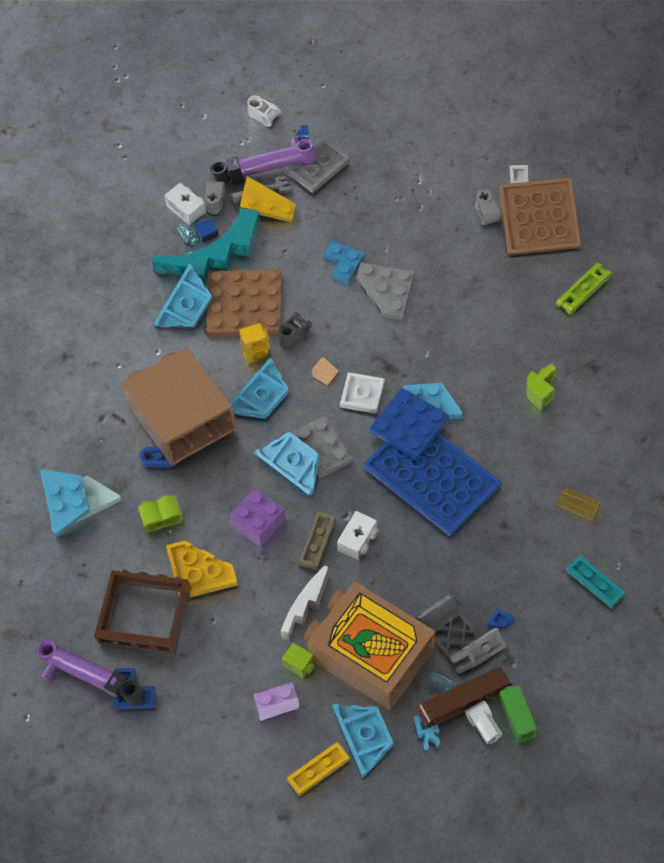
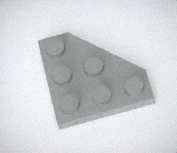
M361 262L357 274L359 285L363 286L367 295L379 307L384 317L403 320L414 278V271Z

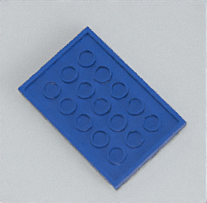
M440 433L436 435L418 460L413 459L385 442L363 463L365 470L449 537L502 486V482Z

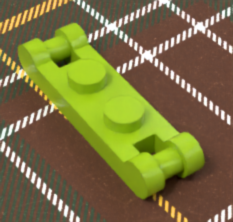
M597 262L557 300L556 305L564 308L569 315H573L577 308L600 286L611 279L613 272L609 269H604L603 265Z

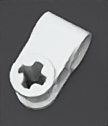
M251 96L247 100L248 115L267 127H270L273 123L272 121L281 114V110L275 104L262 99L260 96Z

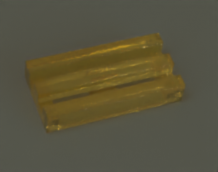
M565 486L556 505L593 520L601 501ZM566 494H568V495H570V496H572V497H575V498H577V499L570 498V497L566 496ZM582 501H584V502H586V503H588V504H591V505H593L594 507H591V506H589V505H587V504H584Z

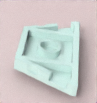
M89 476L83 477L82 480L90 512L83 518H79L77 522L120 502V496Z

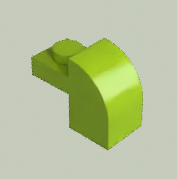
M551 363L546 368L543 367L538 374L531 371L527 378V397L540 410L554 399L555 388L549 383L556 376V367Z

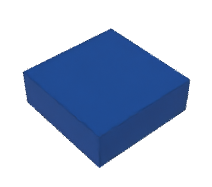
M210 217L194 225V229L202 241L218 234V229Z

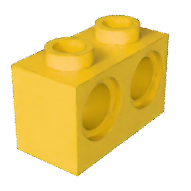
M261 323L239 329L241 348L247 364L269 358L268 350L271 349L268 341L269 335L267 329L262 328Z

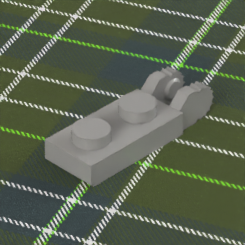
M494 628L462 648L463 650L453 654L450 659L453 663L467 657L468 661L456 667L457 673H462L505 648L506 644L499 630Z

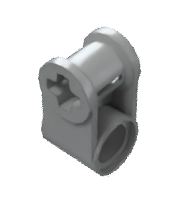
M206 181V210L211 215H217L222 211L223 199L225 197V182Z
M485 189L479 190L476 194L475 209L479 214L481 223L488 225L501 221V211L491 192Z

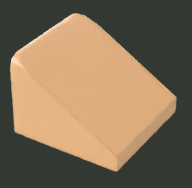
M322 357L312 369V376L322 383L329 385L339 371Z

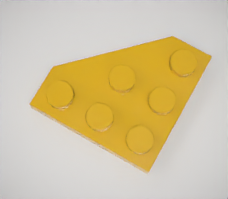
M187 541L166 545L174 578L180 576L181 579L189 581L192 587L190 597L238 585L232 564L217 559L215 555L203 549L200 550Z

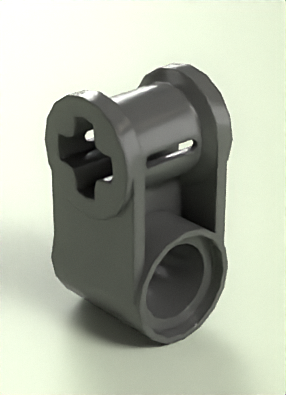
M298 312L293 313L279 327L280 345L287 348L293 346L302 336L309 332L312 322L300 317Z

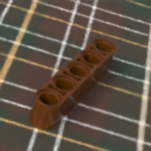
M497 667L422 702L415 710L426 728H430L464 712L483 700L486 702L498 696L503 688L512 686V683L503 669Z

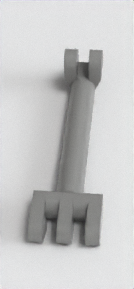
M286 175L275 177L274 184L265 186L273 191L279 190L280 195L293 191ZM243 191L231 194L234 207L240 206Z

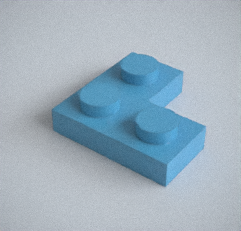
M333 240L324 253V258L338 263L332 273V278L349 284L365 257V253Z

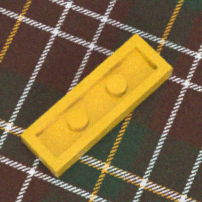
M336 742L288 776L287 781L300 797L350 761V757L339 743Z

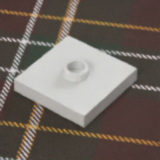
M348 372L340 407L377 414L385 379Z

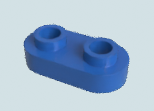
M301 125V129H297L298 142L302 139H309L308 125Z
M146 447L141 450L139 455L141 464L145 467L171 468L176 465L171 466L166 461L159 447Z

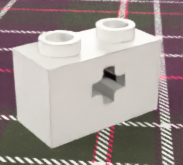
M179 183L165 194L166 206L190 226L206 214L205 201L200 196L197 197L188 186L185 187Z
M355 511L337 541L338 551L359 561L360 557L367 553L371 539L374 540L378 534L377 520Z

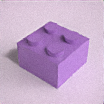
M256 488L229 514L231 526L260 547L286 520L285 509Z

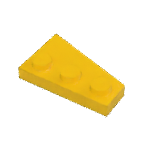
M247 176L239 210L241 208L259 211V215L292 223L296 204Z

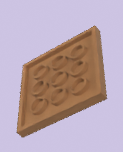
M571 177L499 185L508 256L581 247Z
M281 269L208 271V291L213 298L207 307V336H240L239 329L261 323L263 329H267L268 335L279 334L278 330L281 326Z

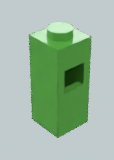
M507 686L503 688L499 693V701L516 743L535 738L537 728L520 686Z

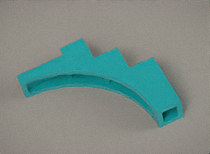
M241 208L234 224L220 239L196 252L176 256L153 255L151 261L153 272L182 277L190 264L205 285L210 268L217 271L228 270L232 253L239 256H250L260 223L259 211Z

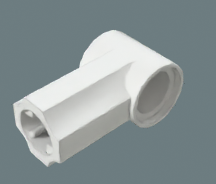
M484 700L465 710L469 722L472 726H476L486 744H492L502 737V732L492 718V712Z

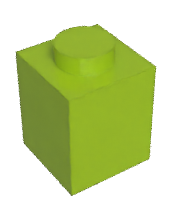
M292 643L282 657V665L287 670L304 678L307 673L310 674L315 666L314 656L312 653Z

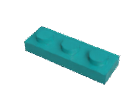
M581 555L566 569V572L611 609L625 596V591Z

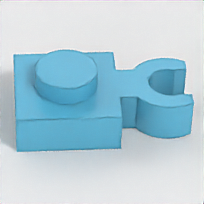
M419 715L414 716L418 738L425 737L424 749L428 750L429 742L435 743L436 749L439 748L440 741L435 736L439 734L438 724L426 728Z

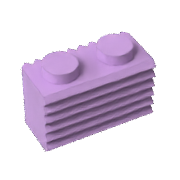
M292 682L285 685L282 684L281 687L270 688V690L266 689L265 692L262 691L253 695L260 721L299 708L298 697Z

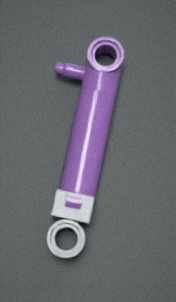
M292 137V146L243 159H238V156L226 159V163L217 161L210 166V172L213 181L225 182V185H227L230 180L232 184L244 181L243 177L299 162L310 164L317 158L314 144L310 139H302L298 142L297 137Z
M44 640L38 645L37 653L44 663L48 665L42 675V679L47 680L57 667L106 691L110 696L120 701L124 699L130 706H137L143 702L145 693L137 681L128 679L127 676L115 670L112 672L56 645L52 640ZM135 690L132 695H129L131 691Z

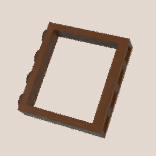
M124 569L123 571L112 570L94 634L95 639L102 645L176 654L192 590L189 581L181 579L180 576L172 578L163 574L155 576L145 572L130 573ZM121 584L180 592L169 638L109 631Z

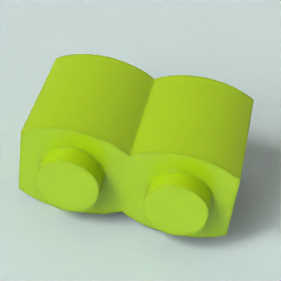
M164 495L157 501L148 500L138 506L146 533L160 530L163 527L173 526L183 521L182 512L175 495Z

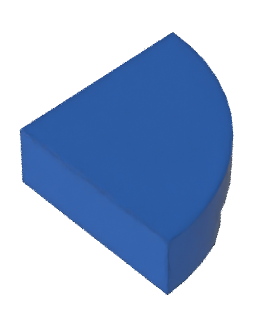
M497 608L487 627L491 629L506 628L513 623L515 617Z

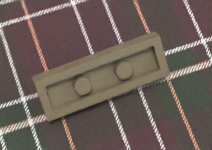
M321 512L316 513L298 561L299 566L318 570L334 527L336 516Z

